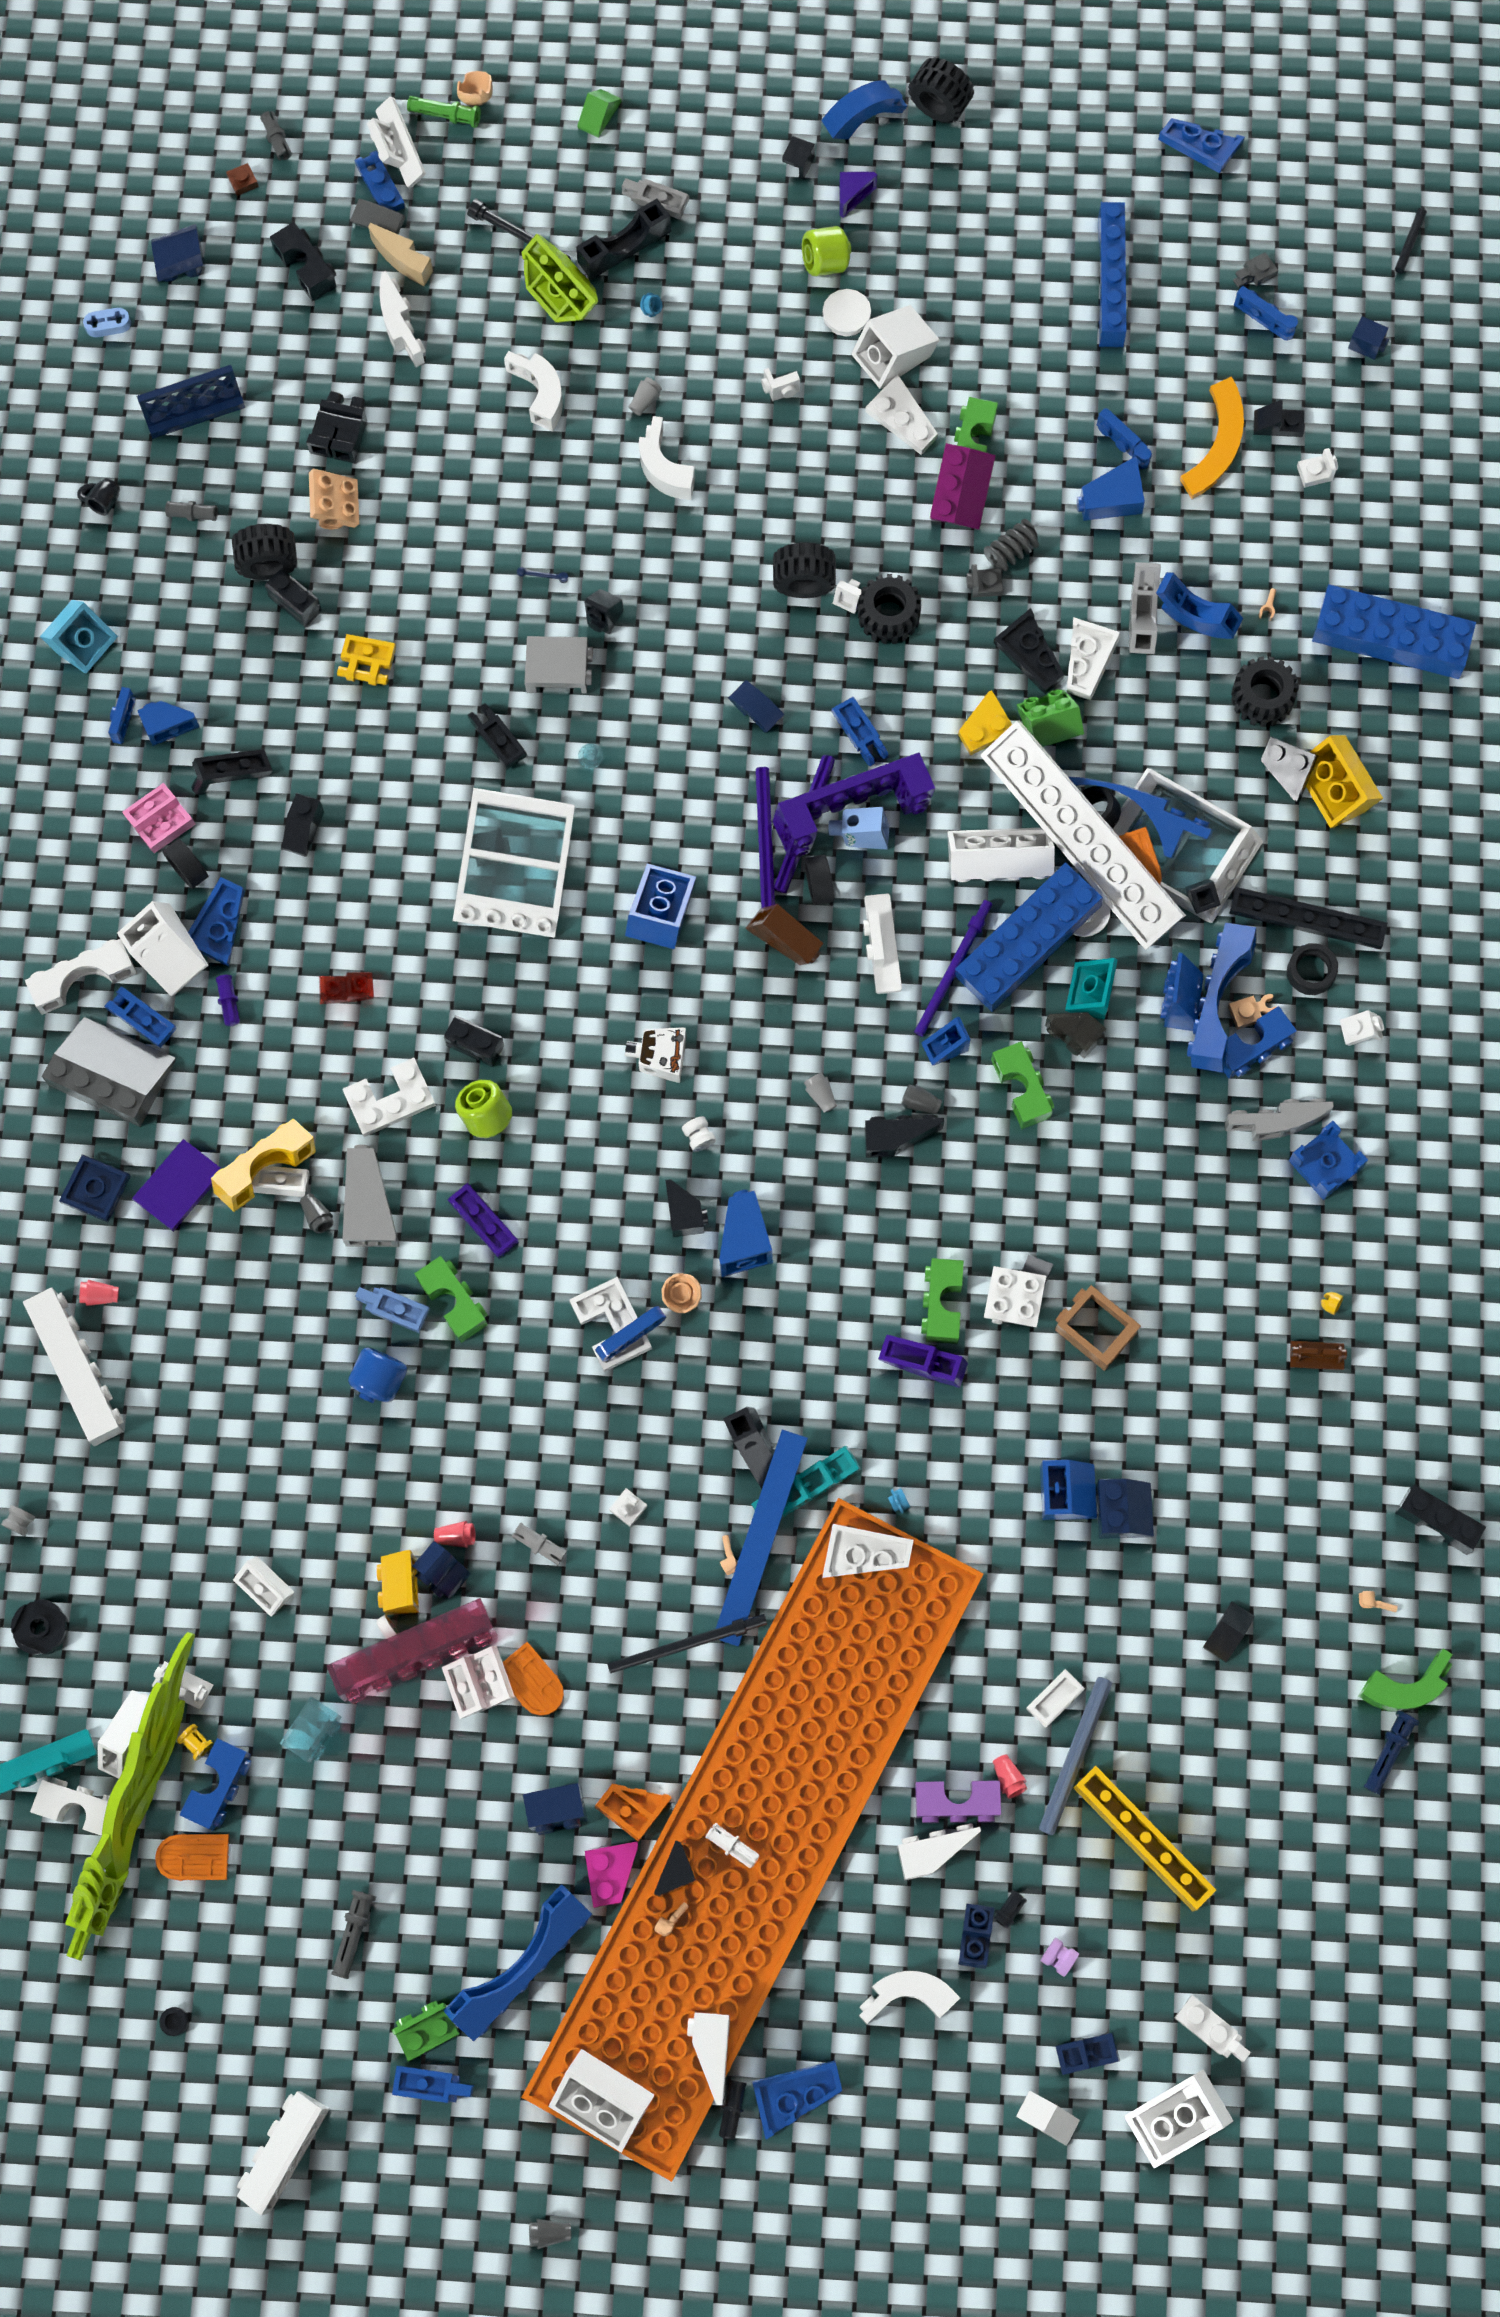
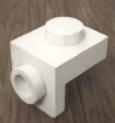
M769 368L764 369V379H761V384L765 394H770L772 401L790 398L800 392V378L797 371L773 379Z
M1369 1010L1340 1020L1345 1044L1348 1046L1372 1038L1376 1040L1383 1039V1021L1380 1016Z

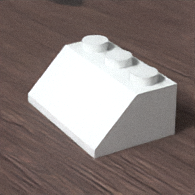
M581 2049L566 2071L548 2107L622 2153L652 2101L654 2094Z

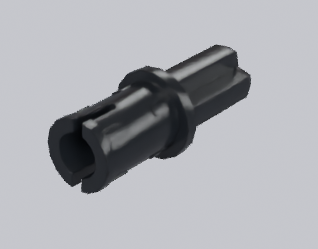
M729 2079L725 2106L722 2105L721 2107L724 2108L719 2131L721 2138L734 2140L736 2137L740 2112L743 2113L744 2111L741 2107L747 2083Z

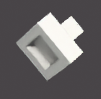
M851 579L848 584L841 580L836 587L832 604L855 614L858 610L859 595H861V589H859L861 583Z
M626 1488L609 1508V1511L631 1528L648 1506Z

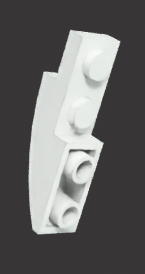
M384 271L381 273L380 303L386 331L396 353L405 349L415 367H418L425 363L423 353L426 351L421 340H415L412 335L414 330L410 323L409 311L412 310L411 305L406 297L402 298L399 294L401 290L396 279H390L388 273Z

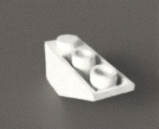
M966 1824L956 1827L957 1832L946 1834L945 1830H939L929 1833L930 1838L919 1840L918 1836L902 1839L903 1844L898 1845L897 1849L904 1880L932 1875L981 1832L980 1827L973 1828V1824Z

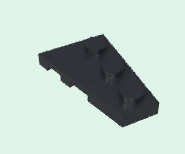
M1031 608L994 638L993 643L1044 694L1063 680L1064 673L1052 649L1049 648L1044 638V633L1041 627L1038 626Z

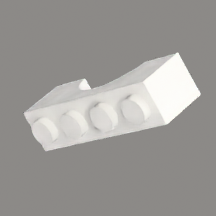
M118 939L109 940L102 947L93 951L86 950L70 961L58 962L54 968L47 971L35 972L25 982L36 1008L43 1015L66 1005L68 989L73 982L82 976L91 974L101 975L114 984L137 974V971L122 940Z

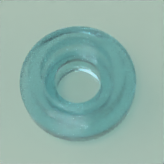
M586 744L579 750L578 759L583 767L593 769L603 762V751L598 745ZM593 754L596 757L593 760H588L587 756Z

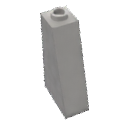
M355 1145L354 1148H347L342 1239L345 1246L399 1247L389 1201L374 1148H370L368 1145Z

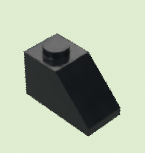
M296 793L287 814L282 850L304 857L307 856L324 814L320 800Z
M671 1179L665 1180L673 1237L703 1234L704 1225H708L707 1209H701L700 1201Z

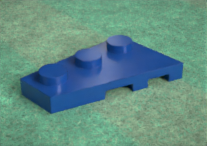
M1171 118L1160 132L1158 140L1220 173L1243 144L1245 136L1236 135V138L1223 135L1224 131L1215 129L1214 132L1201 129L1200 125Z
M220 877L188 933L202 954L229 967L245 891L243 887Z
M835 2061L752 2081L765 2139L767 2140L780 2129L789 2126L808 2111L815 2109L842 2091Z

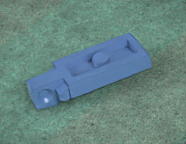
M359 1287L355 1295L357 1301L367 1304L365 1310L371 1314L417 1333H420L430 1311V1307L384 1288L379 1289L375 1287L373 1292Z

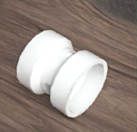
M704 1116L692 1119L682 1126L684 1135L690 1139V1147L693 1152L702 1151L716 1142L714 1134L709 1132L707 1128L708 1122Z

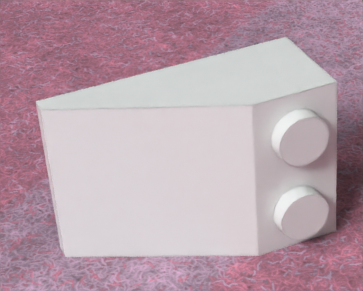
M695 2012L694 2018L688 2019L687 2036L693 2037V2046L716 2105H723L730 2016Z
M1204 2069L1124 2116L1153 2168L1163 2164L1233 2122L1232 2117Z

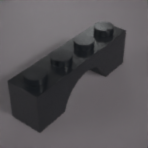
M656 198L638 209L632 221L617 234L606 238L595 235L576 246L578 264L591 280L669 234L671 232V217Z

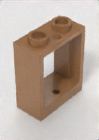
M1091 1285L1086 1291L1082 1288L1072 1300L1075 1304L1070 1310L1065 1308L1056 1318L1058 1324L1055 1331L1105 1371L1138 1333L1141 1325ZM1090 1298L1126 1326L1104 1353L1100 1352L1068 1325Z

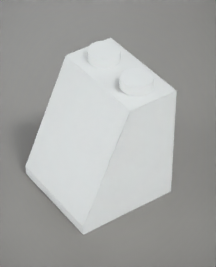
M908 305L868 320L851 355L879 389H882L897 374L901 377L931 357L940 339L915 309Z

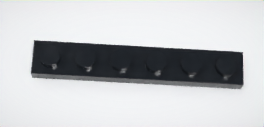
M1235 887L1229 914L1380 950L1383 947L1388 924L1387 922L1240 887Z

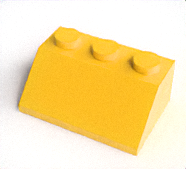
M1330 735L1310 751L1319 756L1306 788L1330 828H1334L1365 813L1383 799L1346 735Z

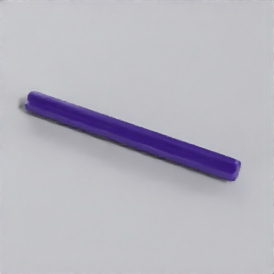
M828 755L822 756L809 792L827 785L835 764V758ZM787 854L785 855L774 885L775 891L783 894L787 893L800 857H796V855L788 857Z
M757 767L756 795L761 908L763 909L775 904L769 768Z

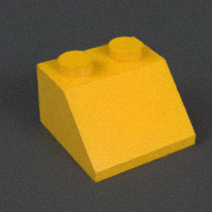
M411 1550L382 1556L381 1564L377 1565V1580L382 1581V1591L378 1592V1606L383 1608V1612L386 1615L419 1613L418 1579L415 1577L417 1570L413 1567L417 1558Z

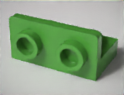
M433 2001L421 2008L422 2014L414 2018L409 2014L396 2021L397 2027L392 2029V2032L396 2035L408 2061L460 2035L456 2025L443 2011L447 2007L445 2003L438 2005L437 2001Z

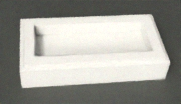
M1065 1669L1026 1709L1047 1728L1085 1688Z

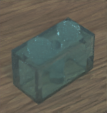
M310 1697L280 1744L310 1764L313 1760L318 1761L326 1749L324 1744L328 1737L331 1736L333 1738L340 1729L342 1723L339 1721L342 1717L313 1697Z

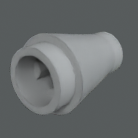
M646 377L644 381L641 380L633 400L628 406L629 409L640 416L646 408L661 396V386L649 377Z
M822 1072L804 1082L806 1086L805 1091L824 1113L838 1106L835 1102L828 1077H824Z

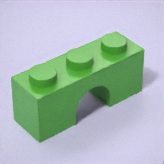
M969 397L967 406L962 405L959 420L963 421L962 427L956 428L954 442H958V446L987 453V446L975 443L972 438L977 435H992L998 403Z
M1021 1041L993 1052L991 1061L1000 1082L1018 1080L1026 1088V1092L1023 1095L1013 1099L1011 1106L1021 1130L1050 1119L1054 1103L1049 1094L1045 1095L1043 1091L1044 1081L1040 1072H1035L1032 1066L1034 1060L1030 1049L1024 1048Z
M439 1256L414 1273L431 1301L443 1294H449L456 1298L455 1307L444 1315V1318L461 1343L487 1326L485 1317L488 1314L479 1302L477 1304L473 1303L470 1298L473 1295L472 1291L465 1281L460 1283L455 1275L458 1274V1271L450 1260L445 1262Z
M932 1258L931 1266H925L924 1282H929V1292H924L923 1308H928L927 1318H922L921 1334H926V1342L958 1344L961 1312L946 1310L941 1305L940 1298L948 1292L961 1293L964 1260Z

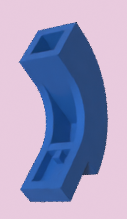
M885 80L874 81L856 88L841 98L821 121L833 139H850L857 128L870 117L879 113H903L907 105L902 99V94L896 88H890Z
M1166 572L1156 592L1164 602L1161 609L1183 626L1203 635L1233 639L1243 620V617L1231 603H1214L1193 594L1174 572Z

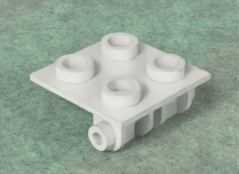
M993 1266L984 1318L992 1319V1323L1002 1324L1004 1321L1037 1327L1046 1276Z

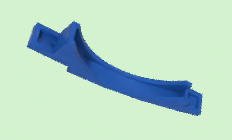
M1068 777L1075 786L1097 785L1107 787L1126 795L1136 802L1154 823L1162 843L1164 856L1175 857L1185 831L1205 839H1210L1214 829L1208 827L1210 823L1203 819L1195 817L1194 821L1185 818V812L1173 807L1168 811L1167 808L1171 800L1125 785L1084 777Z

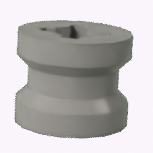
M11 1505L8 1510L9 1516L2 1521L1 1525L22 1536H26L28 1532L27 1526L34 1521L35 1516Z

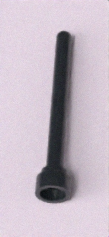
M474 199L470 204L467 215L476 221L486 220L527 244L533 239V235L488 211L489 209L486 207V204L479 199Z

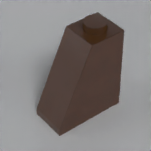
M778 904L767 906L763 909L760 908L746 927L749 932L798 965L812 964L821 953L819 949L824 944Z

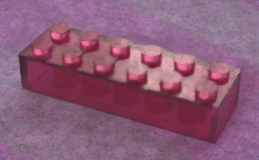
M479 1598L326 1666L338 1696L345 1702L350 1701L351 1704L364 1700L368 1692L376 1689L378 1693L392 1687L391 1682L400 1678L402 1681H407L418 1675L416 1671L425 1667L431 1670L441 1666L443 1659L450 1656L453 1659L462 1657L468 1653V1648L478 1645L479 1648L487 1646L494 1642L493 1637L498 1636L485 1604Z

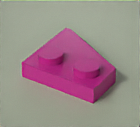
M638 1841L585 1851L594 1908L622 1903L635 1855L639 1847Z

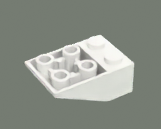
M152 901L117 932L132 957L170 996H174L208 966L170 903Z

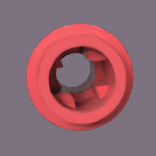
M92 1280L81 1282L79 1303H86V1306L112 1302L118 1303L119 1287Z
M463 1521L434 1529V1541L438 1544L468 1548L469 1545L475 1544L476 1532L473 1523Z
M1007 1754L993 1760L1002 1794H1006L1009 1799L1027 1790L1025 1784L1027 1780Z

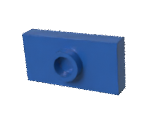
M121 688L116 707L113 706L111 709V724L108 733L113 743L122 744L136 701L130 688Z

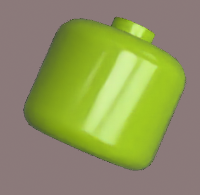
M832 226L806 231L802 239V258L805 268L811 276L817 277L842 273L848 268L851 244L842 228Z
M481 1079L471 1082L459 1092L455 1100V1110L468 1131L478 1138L496 1136L511 1121L512 1107L499 1086L491 1080Z

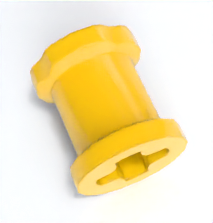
M192 1724L177 1738V1742L184 1744L193 1754L192 1758L197 1761L212 1748L214 1743L211 1740L207 1741L197 1730L198 1726Z

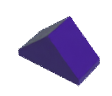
M840 172L839 206L842 218L877 188V174L875 172Z

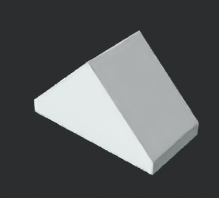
M1031 2091L1028 2092L1016 2115L1019 2119L1065 2146L1069 2143L1080 2121L1059 2106Z

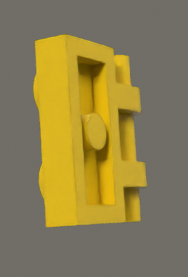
M346 634L340 657L342 661L349 662L348 668L339 666L337 676L345 677L346 680L353 682L355 680L366 681L369 685L377 686V684L387 685L388 675L379 673L381 668L391 670L396 644ZM358 665L371 666L370 672L358 670Z

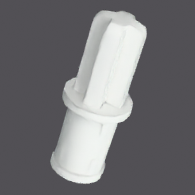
M717 1823L712 1826L713 1828L709 1830L705 1838L726 1851L725 1855H732L748 1868H752L756 1864L759 1854L739 1840V1836L734 1837Z

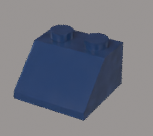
M1099 1479L1096 1484L1099 1539L1154 1537L1151 1483L1132 1479Z

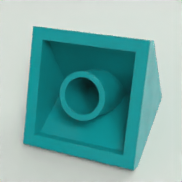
M1116 958L1075 962L1065 1011L1104 1020L1118 960Z

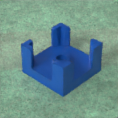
M1334 1121L1326 1125L1321 1133L1306 1146L1301 1145L1296 1149L1289 1159L1293 1167L1323 1200L1362 1170L1368 1161L1361 1151H1358L1355 1155L1339 1137L1341 1129Z

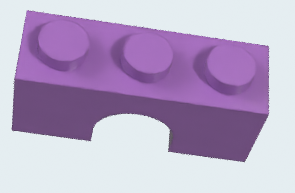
M944 1781L916 1782V1818H922V1823H939V1818H950L951 1823L967 1822V1817H978V1822H995V1817H1000L1001 1815L1000 1781H972L970 1783V1798L962 1804H955L947 1799L944 1792Z

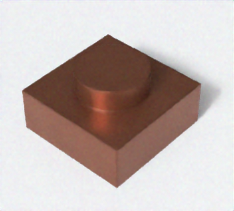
M248 163L226 172L237 196L259 187Z

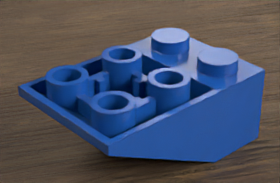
M1178 953L1176 961H1171L1170 969H1168L1163 988L1165 997L1161 1005L1160 1018H1164L1163 1027L1193 1031L1195 1019H1198L1204 974L1183 953Z

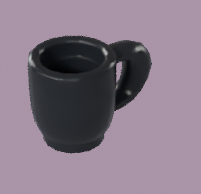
M104 478L97 484L89 483L80 487L77 491V497L82 502H85L95 513L106 516L119 497L120 487L114 481Z

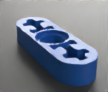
M656 1306L602 1342L595 1349V1352L603 1362L608 1361L655 1329L667 1317L660 1307Z

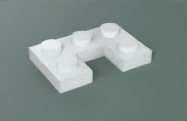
M415 1058L390 1068L400 1091L376 1101L367 1079L342 1089L364 1137L436 1106Z
M618 1277L569 1300L581 1325L606 1314L614 1333H617L637 1319ZM644 1335L613 1358L603 1362L595 1352V1349L602 1342L592 1346L604 1372L652 1349L647 1336Z

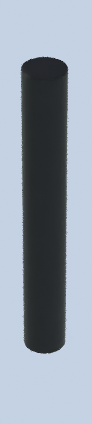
M1418 208L1395 267L1397 273H1404L1427 213L1424 208Z

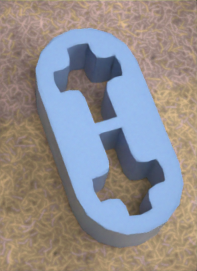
M112 308L88 313L83 319V324L89 336L103 337L126 332L131 326V320L125 309ZM122 317L121 323L117 324V318ZM98 321L97 327L93 328V322Z

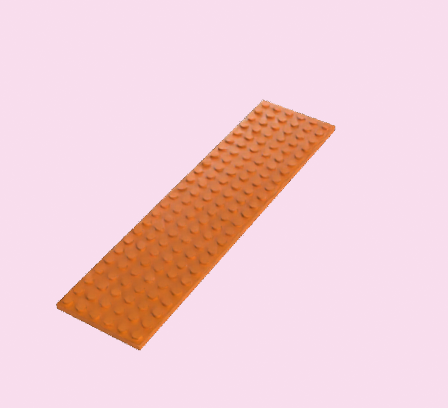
M840 1498L837 1499L521 2098L611 2147L548 2107L566 2071L580 2050L583 2049L654 2094L646 2112L621 2154L669 2181H673L714 2101L692 2043L693 2037L687 2036L688 2019L694 2018L695 2012L730 2016L726 2078L984 1573ZM833 1524L914 1540L909 1567L822 1578ZM715 1823L734 1837L739 1836V1840L759 1854V1859L752 1868H748L730 1854L728 1856L725 1855L726 1851L705 1838ZM679 1841L683 1846L697 1882L658 1897L654 1895V1891L674 1843ZM684 1902L689 1906L677 1920L668 1936H662L655 1932V1926L660 1917L670 1920L671 1916Z

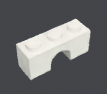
M52 1777L51 1782L41 1781L30 1811L31 1813L62 1823L69 1808L81 1805L86 1812V1820L82 1829L102 1836L104 1815L110 1796L104 1794L103 1798L99 1799L92 1796L93 1790L78 1786L76 1791L66 1788L68 1782Z

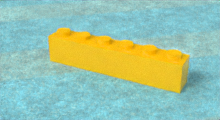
M1097 1766L1074 1787L1077 1793L1192 1911H1196L1216 1891L1205 1877Z

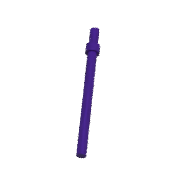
M983 900L976 915L971 917L967 925L969 929L914 1031L918 1036H924L955 977V969L963 962L976 935L982 932L986 924L984 920L993 905L991 902Z

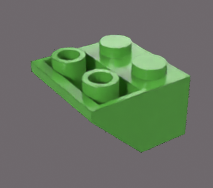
M1053 690L1045 696L1039 698L1030 697L1025 699L1024 702L1016 704L1023 725L1042 747L1084 734L1080 708L1065 690Z

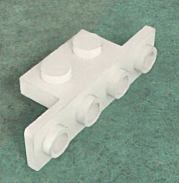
M389 97L376 109L378 119L372 118L367 125L371 133V139L374 141L379 152L380 160L384 164L399 168L406 186L412 188L426 175V172L396 100L393 97Z
M890 895L865 896L867 920H863L864 935L869 936L870 944L866 945L867 959L872 960L876 993L901 992L902 985Z

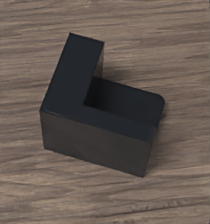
M792 136L782 156V162L799 168V179L804 180L815 158V144Z

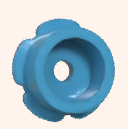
M647 293V295L642 297L640 308L643 314L655 317L656 314L661 312L662 300L658 295Z
M901 1488L896 1491L891 1489L892 1496L888 1497L894 1511L900 1510L903 1514L904 1510L910 1508V1505Z

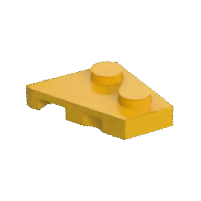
M992 690L986 694L958 732V736L970 756L989 747L1012 726Z

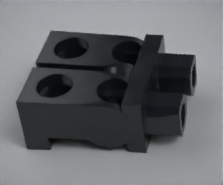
M331 391L326 400L321 399L315 425L306 443L310 454L331 458L333 454L334 459L355 464L367 423L365 399L356 396L352 397L350 406L343 404L344 397L342 394Z

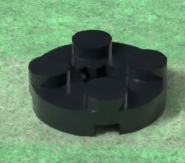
M43 1599L34 1600V1602H30L27 1605L24 1604L16 1611L11 1622V1633H13L16 1645L21 1650L31 1655H49L63 1643L68 1630V1619L56 1604ZM41 1620H44L45 1631L35 1635L36 1630L32 1628L33 1624H39Z

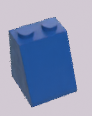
M740 1190L735 1192L733 1197H729L719 1258L721 1277L773 1263L772 1247L755 1190L751 1192Z

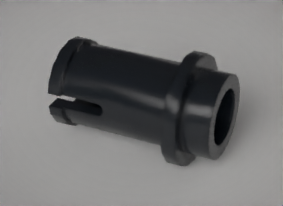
M1012 1890L1001 1909L995 1911L996 1916L994 1920L1007 1929L1010 1925L1013 1926L1014 1918L1027 1900L1021 1894Z

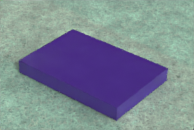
M182 1139L133 1196L132 1200L174 1232L212 1187L211 1178L222 1168L186 1140Z

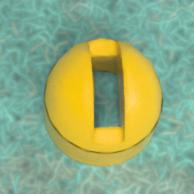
M1328 1292L1324 1294L1327 1300L1322 1299L1321 1306L1328 1313L1335 1315L1340 1308L1344 1296L1336 1292Z

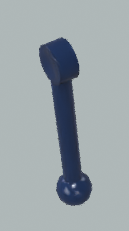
M524 567L517 569V574L520 577L530 575L558 579L561 583L568 581V574L565 572L552 574L530 571Z

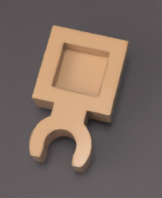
M1264 995L1259 1002H1256L1254 996H1250L1229 1003L1228 1008L1236 1029L1254 1025L1257 1019L1262 1017L1261 1014L1265 1015L1276 1008H1268L1265 1005L1266 1002L1272 1001L1273 995Z

